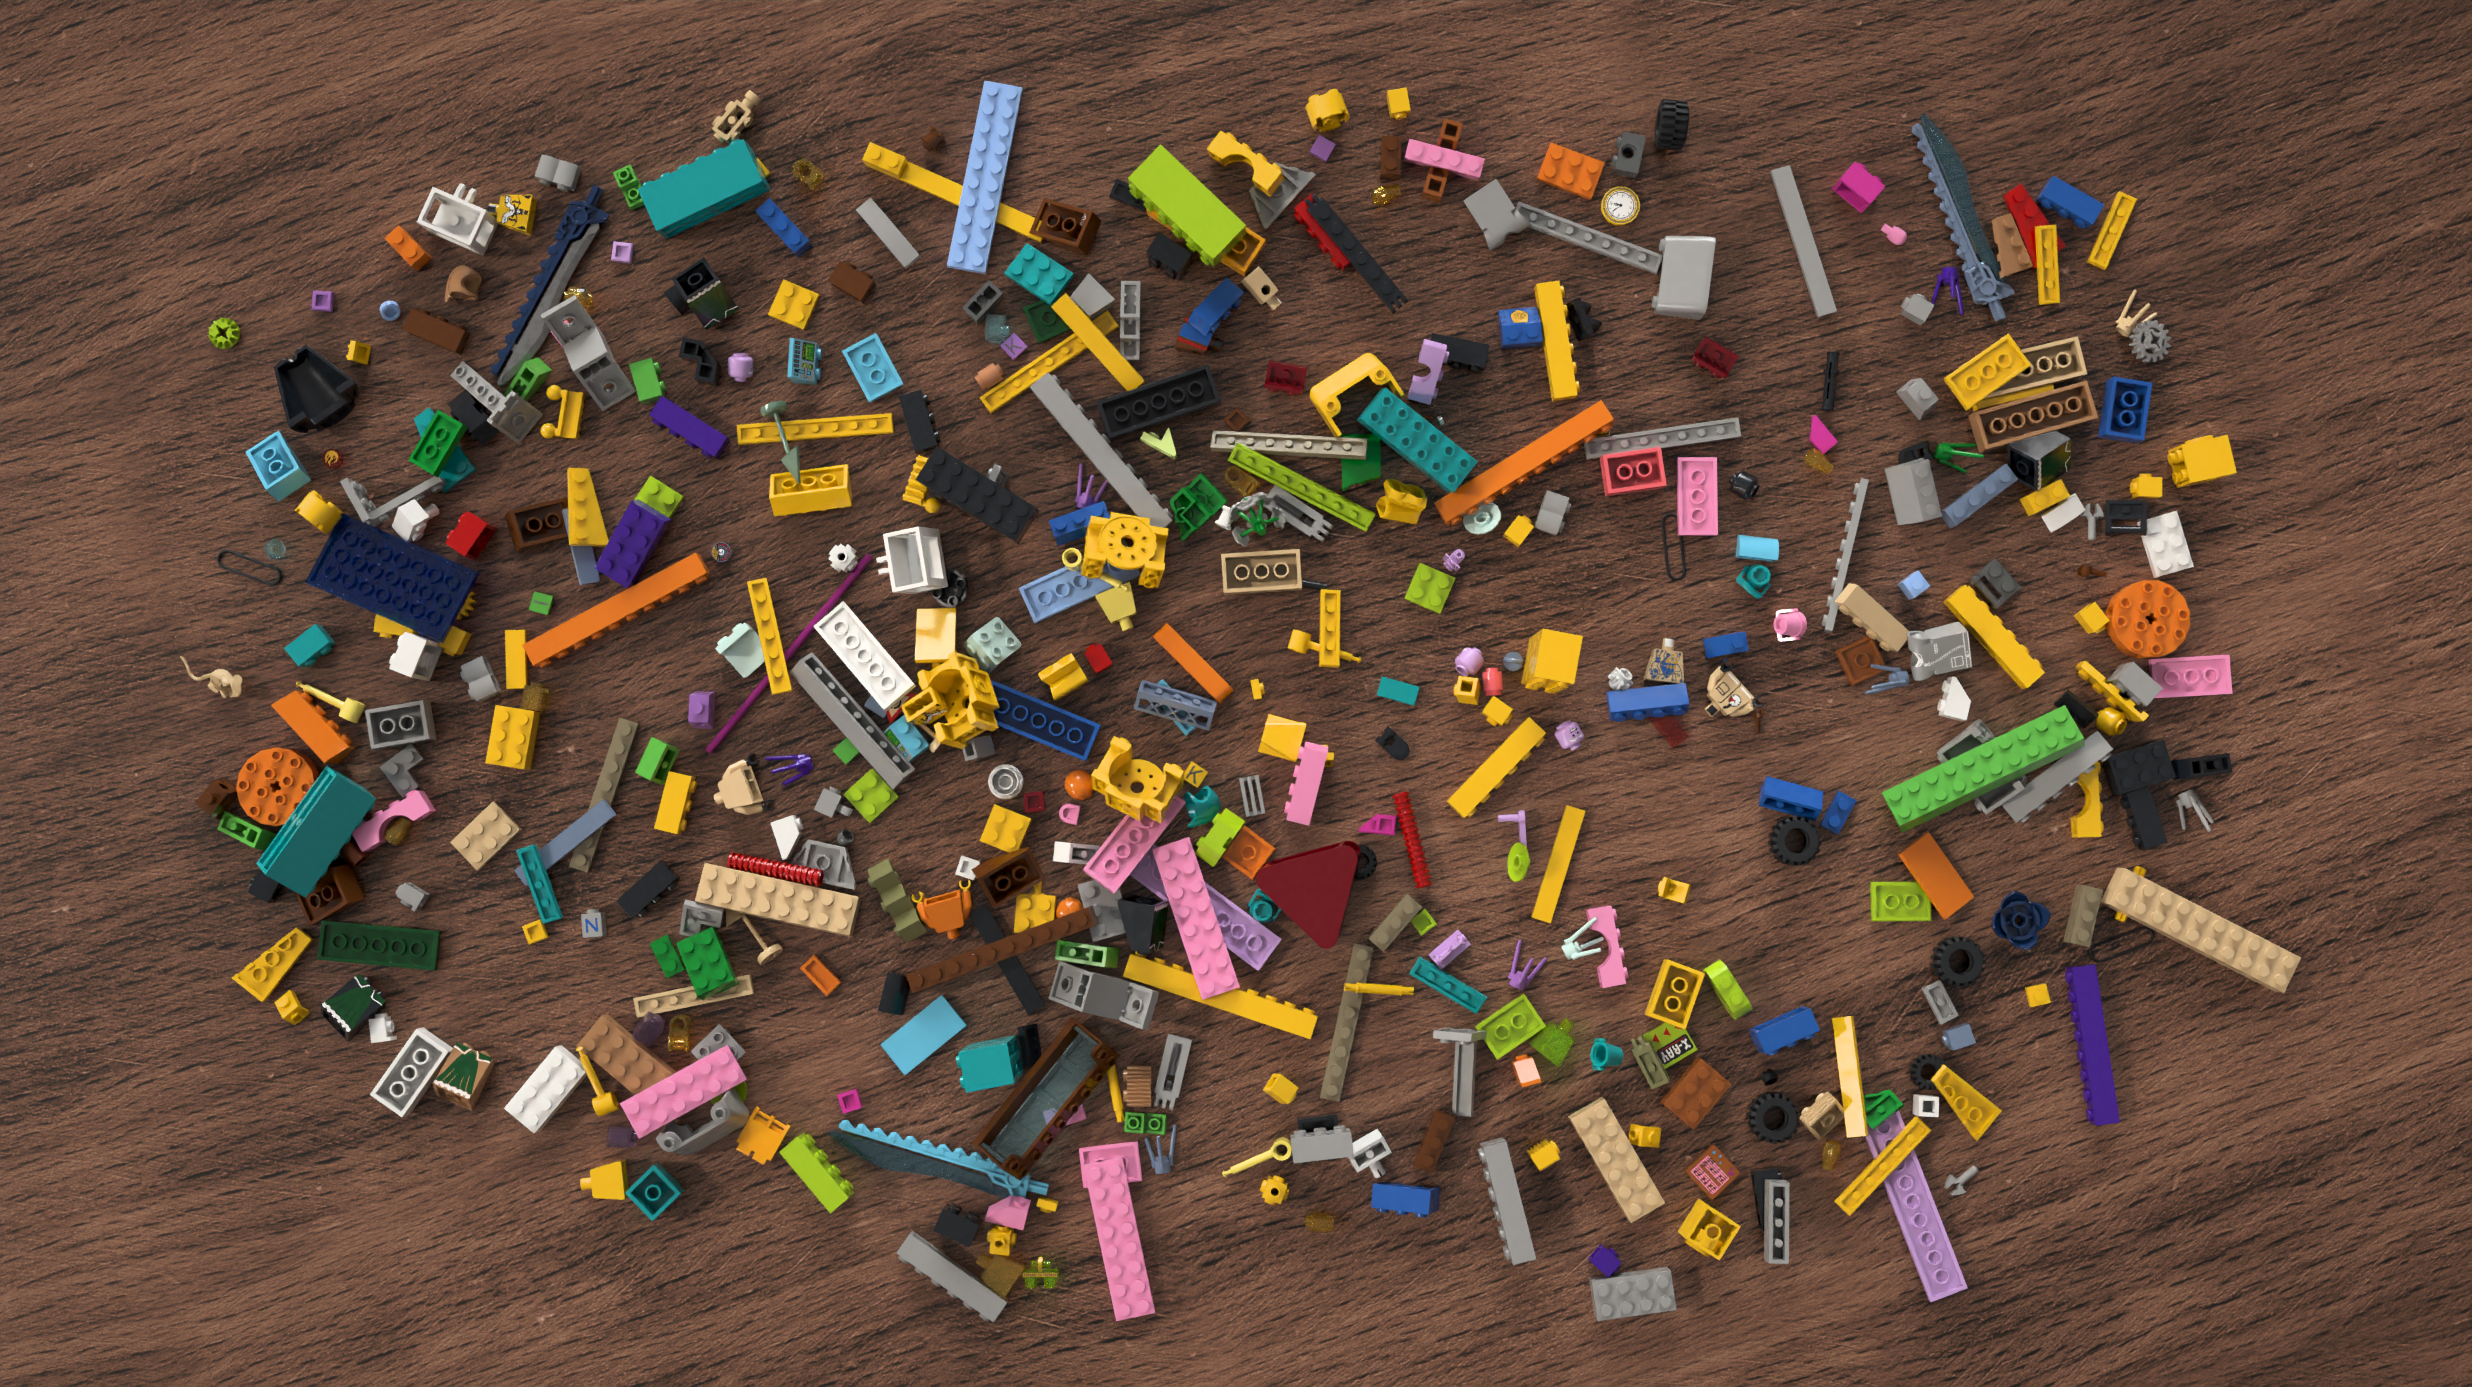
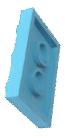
M877 333L842 351L869 403L904 385Z

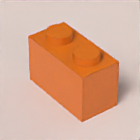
M399 225L384 238L417 271L432 259L411 235Z

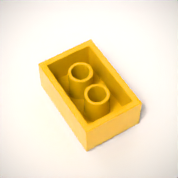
M496 705L485 763L530 770L541 712Z
M1664 959L1644 1015L1675 1027L1686 1029L1705 973Z

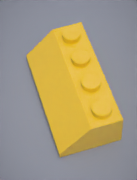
M848 464L800 470L801 483L799 484L790 472L771 474L769 499L774 516H786L788 514L852 506Z

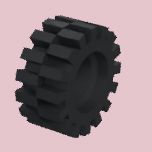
M1359 845L1361 855H1364L1367 859V865L1364 869L1357 870L1355 879L1363 880L1372 876L1374 871H1376L1377 857L1371 848Z
M1920 1054L1918 1058L1913 1059V1064L1910 1063V1079L1919 1088L1936 1090L1937 1087L1931 1079L1926 1080L1923 1078L1921 1070L1925 1065L1931 1064L1935 1068L1936 1074L1941 1066L1945 1065V1062L1940 1057L1932 1054Z

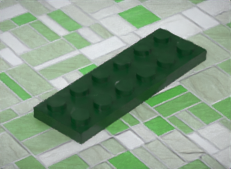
M321 920L317 960L435 971L438 965L441 931Z

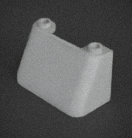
M1665 236L1664 239L1660 240L1659 251H1662L1663 262L1659 292L1652 299L1654 314L1700 320L1705 315L1712 275L1715 237Z
M1978 719L1937 751V758L1941 764L1996 737L1985 723ZM2026 775L1975 798L1974 804L1976 808L1987 815L2025 789L2028 781Z
M734 1087L723 1092L724 1096L721 1101L713 1105L711 1121L692 1131L688 1123L678 1125L675 1120H672L665 1124L656 1137V1141L664 1151L690 1156L744 1126L749 1119L750 1113Z

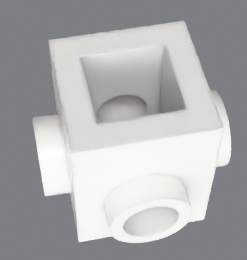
M840 543L839 546L835 545L829 553L831 556L828 559L832 561L831 566L838 572L843 570L847 573L855 568L859 558L855 555L856 550L850 545L843 546ZM845 554V559L839 560L840 556Z

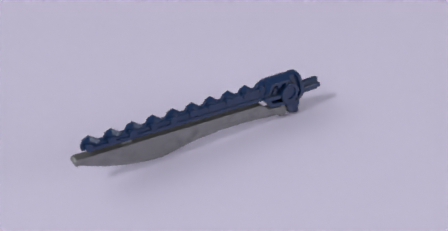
M592 186L585 202L582 200L580 202L571 201L557 229L558 232L555 233L557 243L548 247L550 258L541 262L543 272L534 277L533 283L536 286L526 293V298L529 301L519 307L521 317L512 321L514 332L505 336L507 346L498 351L500 361L491 366L490 372L498 376L513 351L497 381L499 386H504L505 383L511 380L519 372L524 362L534 357L548 337L550 329L543 321L541 314L559 304L576 267L595 236L600 232V224L605 223L610 217L609 214L596 208L604 191L598 186ZM572 243V245H571L569 251L567 252V254H566V256H565V258H564L562 264L560 265V267H559V269H558L556 275L554 276V278H553V280H552L550 286L548 287V289H547V291H546L544 297L542 298V300H541V302H540V304H539L537 310L535 311V313H534V315H533L531 321L529 322V324H528V326H527L525 332L523 333V335H522V337H521L519 343L516 344L517 341L519 340V338H520V336H521L523 330L525 329V327H526V325H527V323H528L530 317L532 316V314H533V312H534L536 306L538 305V303H539V301H540L542 295L544 294V292H545V290H546L548 284L550 283V281H551V279H552V277H553L555 271L557 270V268H558V266H559L561 260L563 259V257H564V255H565L567 249L569 248L570 244Z

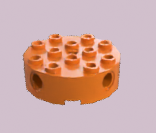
M2142 580L2123 587L2111 598L2105 615L2110 620L2105 624L2108 635L2122 653L2136 659H2153L2173 652L2184 642L2190 628V610L2185 598L2173 586L2159 580Z
M275 747L259 751L246 761L239 772L236 786L239 803L246 814L260 824L284 826L319 777L317 766L311 758L297 750Z

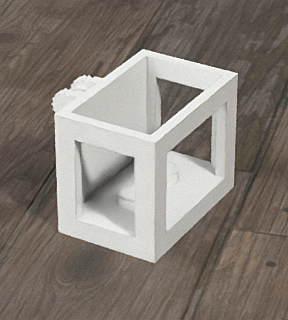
M462 183L458 185L454 195L432 187L417 223L438 237L484 256L498 223L497 219L487 210L473 204L477 195L476 189L471 188L464 201L462 197L466 186ZM434 199H437L441 205L431 223L426 217Z
M918 526L883 534L887 556L878 557L876 560L877 563L888 562V568H882L878 572L879 575L890 574L892 592L916 594L948 587L939 529Z

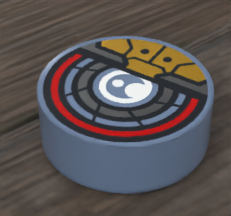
M720 542L713 546L711 554L716 561L723 563L731 558L732 549L726 543Z

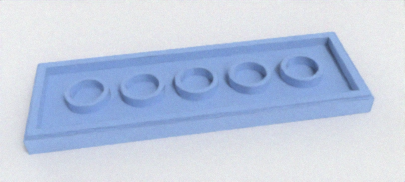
M1122 540V545L1128 547L1126 541ZM1105 561L1102 570L1122 581V584L1141 575L1139 569L1124 570L1111 565L1107 561ZM1065 566L1019 587V591L1036 624L1115 587L1100 578L1090 579L1082 576L1081 569L1070 571Z

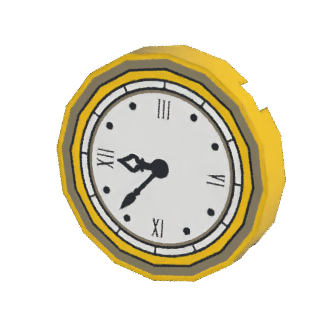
M1618 186L1610 189L1601 201L1602 214L1609 223L1616 226H1624L1631 223L1637 217L1640 210L1638 196L1627 187Z

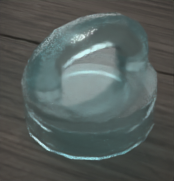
M272 539L266 542L264 551L268 558L273 560L282 557L285 554L286 548L281 540Z

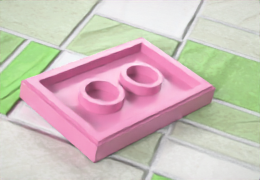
M1138 1141L1079 1148L1083 1188H1088L1084 1171L1085 1164L1123 1157L1128 1183L1142 1181Z

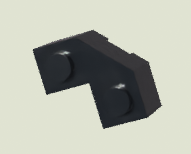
M683 337L679 357L684 361L697 363L694 379L698 383L718 387L722 367L703 341Z
M466 389L448 404L452 410L450 414L457 421L460 420L468 427V435L475 442L479 440L484 445L499 432L497 428L486 421L490 415Z

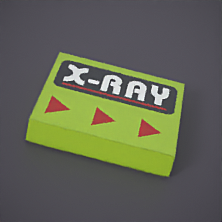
M1662 1023L1643 1035L1646 1041H1651L1665 1069L1698 1050L1686 1029H1681L1667 1023Z

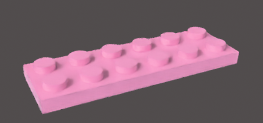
M1176 795L1165 814L1162 824L1145 815L1141 822L1126 815L1084 867L1083 871L1111 893L1115 894L1186 802Z
M727 1044L621 1102L620 1105L640 1139L747 1080Z

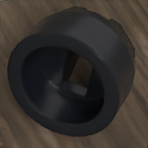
M1767 1069V1073L1763 1071L1761 1074V1079L1765 1086L1772 1085L1779 1079L1776 1072L1772 1069Z

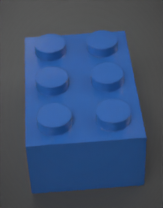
M2112 377L2106 380L2098 438L2134 444L2144 441L2152 389L2151 382Z
M1804 1006L1748 1029L1757 1051L1769 1056L1780 1052L1779 1048L1786 1046L1789 1048L1798 1044L1797 1040L1813 1038L1816 1036V1032L1820 1031L1811 1008Z

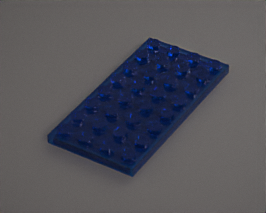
M342 513L341 519L335 525L305 583L440 643H444L479 573Z

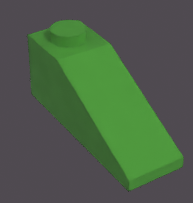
M538 357L524 362L504 396L507 397L513 391L528 402L544 384L552 369Z
M227 811L224 812L217 828L225 834L263 851H266L278 834L269 828Z
M1057 940L1055 960L1117 968L1119 948Z

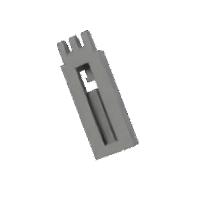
M1276 485L1273 486L1268 496L1273 497V501L1269 505H1263L1271 513L1274 507L1282 509L1286 516V523L1307 537L1313 536L1322 543L1325 539L1319 535L1320 532L1326 536L1329 534L1324 529V526L1331 530L1334 527L1323 519L1324 516ZM1305 513L1306 515L1314 519V521L1312 522L1308 518H1306L1303 523L1299 519L1302 516V514Z
M1168 1034L1154 1091L1156 1093L1155 1107H1158L1160 1099L1163 1100L1161 1108L1165 1109L1168 1101L1171 1102L1169 1110L1173 1111L1175 1099L1179 1097L1192 1039ZM1167 1074L1175 1076L1172 1089H1170L1172 1080H1167L1166 1087H1164Z

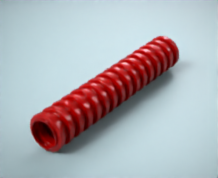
M1406 791L1394 794L1392 798L1395 799L1394 805L1397 806L1395 810H1398L1397 817L1400 818L1398 822H1401L1400 828L1403 829L1401 833L1404 834L1403 840L1406 841L1404 845L1408 848L1406 852H1409L1408 858L1411 860L1409 864H1412L1411 870L1414 871L1412 875L1415 876L1414 882L1417 883L1415 887L1419 889L1431 886L1433 883L1429 879L1431 875H1428L1430 871L1427 869L1428 864L1425 863L1427 859L1423 856L1425 852H1422L1423 846L1420 844L1422 840H1419L1420 834L1417 833L1419 829L1416 828L1417 822L1414 821L1416 818L1413 816L1414 810H1411L1412 804L1409 802L1411 798H1408L1409 792Z
M732 852L727 860V866L731 869L734 868L735 870L751 872L753 874L757 873L758 875L763 874V876L780 878L781 880L786 878L787 881L809 883L812 886L815 884L817 887L822 884L824 873L821 869L817 871L816 868L794 866L791 863L788 865L786 862H776V860L771 861L764 858L759 859V857L742 855L740 853L736 854L735 852Z

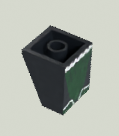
M702 258L671 278L706 330L739 309L705 258Z
M2057 431L2015 441L2007 445V465L2018 478L2016 481L2035 491H2039L2070 470L2071 438Z
M1134 894L1118 899L1117 904L1130 949L1137 951V954L1149 955V953L1156 952V950L1162 948L1164 945L1169 901Z
M359 973L320 1005L321 1015L347 1042L352 1040L369 1023L368 1019H373L375 1014H378L386 1006V997L379 990L375 991L371 987V981L366 976L361 977Z

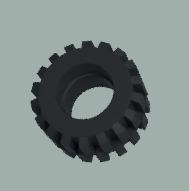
M1662 99L1660 102L1655 124V144L1658 149L1682 150L1686 142L1689 124V106L1687 101Z
M1797 816L1786 817L1776 822V825H1773L1771 828L1773 831L1768 835L1770 837L1768 845H1771L1769 850L1771 853H1774L1776 860L1791 866H1801L1802 864L1810 863V860L1816 858L1815 854L1821 850L1818 849L1819 845H1822V841H1819L1821 833L1817 832L1818 827L1813 825L1811 820ZM1793 829L1799 830L1805 840L1802 850L1797 853L1790 852L1785 845V837Z
M1952 936L1951 938H1944V941H1939L1937 943L1939 946L1934 947L1932 950L1935 952L1930 957V959H1933V963H1930L1931 968L1935 969L1933 973L1939 976V980L1948 985L1965 987L1968 984H1974L1976 982L1975 979L1981 978L1980 972L1985 970L1982 964H1986V959H1982V956L1985 954L1979 950L1981 947L1975 944V941L1965 937ZM1956 950H1962L1967 958L1966 967L1960 973H1954L1949 966L1950 955Z
M1765 1092L1766 1094H1759V1098L1752 1100V1106H1748L1749 1113H1746V1117L1749 1119L1747 1124L1751 1127L1752 1133L1763 1141L1777 1144V1142L1784 1143L1785 1139L1790 1140L1792 1133L1796 1134L1798 1131L1796 1126H1800L1798 1121L1800 1113H1797L1798 1107L1793 1104L1794 1102L1780 1093ZM1777 1106L1783 1112V1121L1777 1128L1769 1129L1763 1122L1764 1113L1768 1108Z

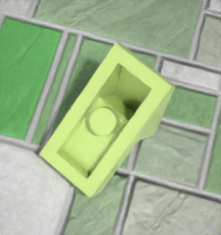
M1169 428L1162 440H1159L1160 437L1153 432H1143L1140 438L1141 442L1176 459L1177 454Z

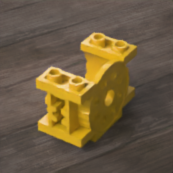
M1111 512L1109 519L1091 516L1085 534L1081 575L1090 579L1100 578L1105 561L1124 570H1135L1143 567L1139 578V585H1144L1147 588H1158L1165 569L1164 557L1169 529L1150 526V518ZM1123 538L1131 539L1134 545L1132 547H1125L1122 545L1121 540Z
M952 652L948 655V661L931 671L921 670L917 675L921 689L924 691L932 687L940 692L949 708V712L945 714L948 723L938 722L934 724L936 739L939 743L963 749L968 746L966 741L986 730L993 732L999 728L993 712L999 708L989 674L979 669L977 660L957 652ZM969 697L970 703L968 708H966L965 701Z
M1114 736L1110 742L1111 747L1098 769H1094L1091 775L1092 789L1105 795L1106 805L1140 822L1145 815L1162 824L1165 814L1176 794L1184 786V771L1180 766L1176 764L1171 765L1166 762L1162 772L1155 764L1141 759L1132 760V745L1125 738L1120 737L1119 739ZM1139 782L1143 784L1144 789L1140 793H1134L1131 790V785Z

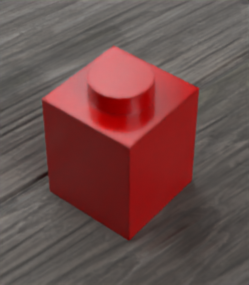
M1093 643L1086 648L1087 652L1084 654L1096 674L1113 665L1101 643L1098 645Z

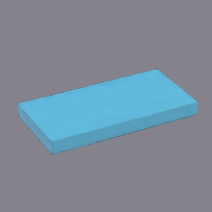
M942 994L885 1040L881 1046L902 1073L906 1075L967 1026V1024Z

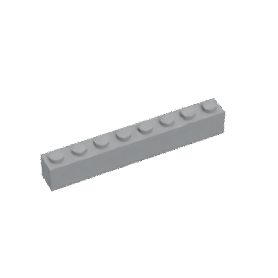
M812 652L798 661L790 671V674L892 789L903 783L915 770L911 763Z

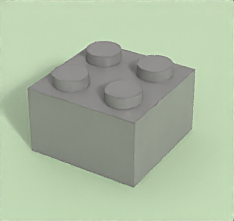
M2134 662L2120 664L2105 681L2107 684L2115 685L2120 690L2121 697H2125L2128 700L2131 699L2136 704L2135 708L2148 706L2163 689Z

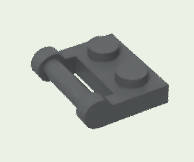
M1995 558L1968 580L1990 602V607L1993 610L1999 608L2021 588ZM1982 577L1999 594L2000 597L1998 599L1980 580Z

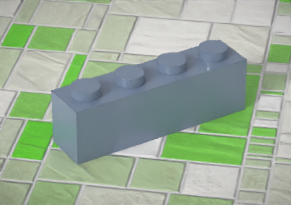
M2007 464L2000 466L1941 511L1942 519L1949 528L1957 526L2018 480V478Z

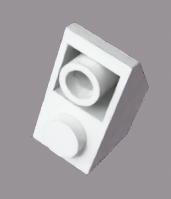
M1948 677L1942 685L1944 694L1938 703V716L1966 721L1971 700L1956 677Z

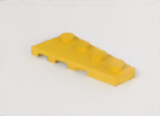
M568 468L569 545L606 547L609 540L589 469Z
M2082 661L2075 667L2079 671L2078 675L2085 681L2088 680L2095 692L2098 694L2102 693L2107 698L2106 702L2111 707H2116L2125 715L2127 722H2141L2149 716L2144 711L2142 713L2138 712L2135 709L2136 704L2131 699L2128 700L2125 697H2121L2120 690L2111 683L2106 684V678L2087 661Z
M296 927L272 948L261 954L258 959L233 976L232 979L261 1002H265L314 939L302 929Z
M1944 1064L1931 1079L1976 1141L1979 1140L2002 1111Z

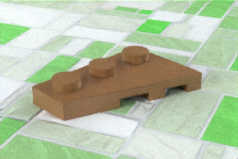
M2009 213L1993 219L1994 240L1999 250L1997 261L2001 265L2000 279L2033 267L2012 214Z

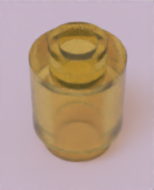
M1310 1211L1309 1215L1305 1216V1227H1308V1231L1332 1232L1334 1216L1329 1215V1213Z

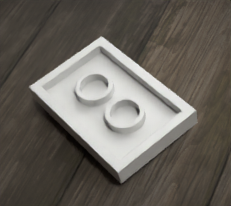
M2177 511L2147 519L2146 536L2141 537L2153 577L2156 578L2194 567Z

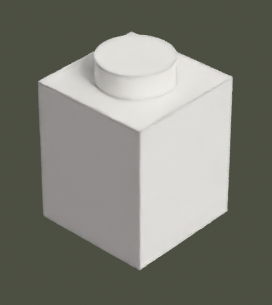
M1913 1094V1114L1924 1117H1939V1097L1935 1095Z

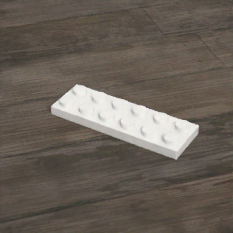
M844 601L813 626L885 711H888L916 687Z

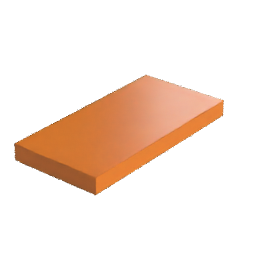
M1929 832L1898 854L1943 919L1949 918L1974 898L1969 888Z

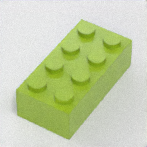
M802 1133L779 1153L831 1214L854 1194L852 1190L854 1187L847 1179L843 1180L839 1175L841 1172L836 1165H831L828 1162L827 1154L822 1149L818 1150L814 1145L816 1142L812 1136Z

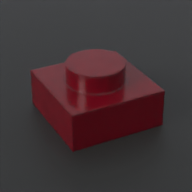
M1043 791L1023 793L1025 813L1045 811Z

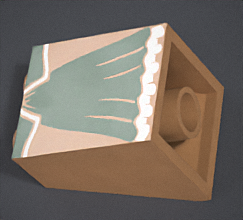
M456 1042L434 1080L433 1086L437 1096L473 1111L494 1066V1062L489 1053L485 1051L478 1052L473 1050L474 1048L467 1043L460 1044Z

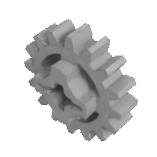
M2147 320L2138 323L2137 328H2133L2134 335L2129 336L2133 342L2129 346L2134 347L2131 352L2137 353L2136 359H2142L2144 363H2152L2162 360L2163 355L2168 354L2166 348L2171 347V345L2167 341L2171 337L2166 336L2169 330H2163L2164 324H2158L2157 320Z

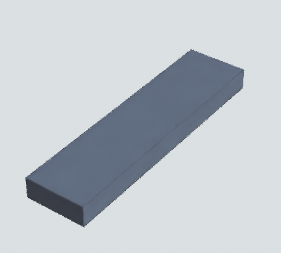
M567 508V509H563V510H562V514H563V518H564V522H565V527H566V531H567V535H568V539H569L568 508ZM570 545L579 585L599 583V573L594 568L596 561L592 546Z

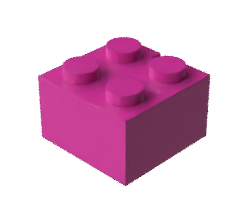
M1854 162L1833 186L1832 190L1862 213L1885 186L1880 178L1868 173L1864 165Z

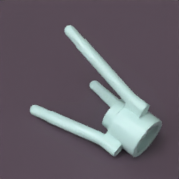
M1596 917L1586 923L1570 938L1564 940L1565 945L1562 946V949L1568 960H1575L1582 956L1601 952V948L1582 952V949L1603 941V937L1581 946L1577 941L1573 942L1597 920Z

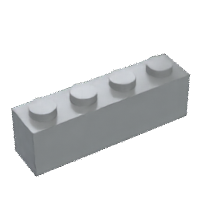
M1765 1179L1764 1260L1769 1264H1789V1182L1786 1180Z

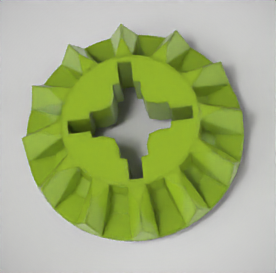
M220 318L217 321H213L211 327H208V337L211 343L220 349L233 347L240 338L238 325L229 318ZM219 328L227 330L226 335L228 339L219 336L221 334Z

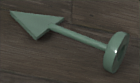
M786 401L768 403L761 407V414L764 417L775 418L787 454L781 461L799 484L801 483L799 445L790 451L779 417L780 414L787 410Z

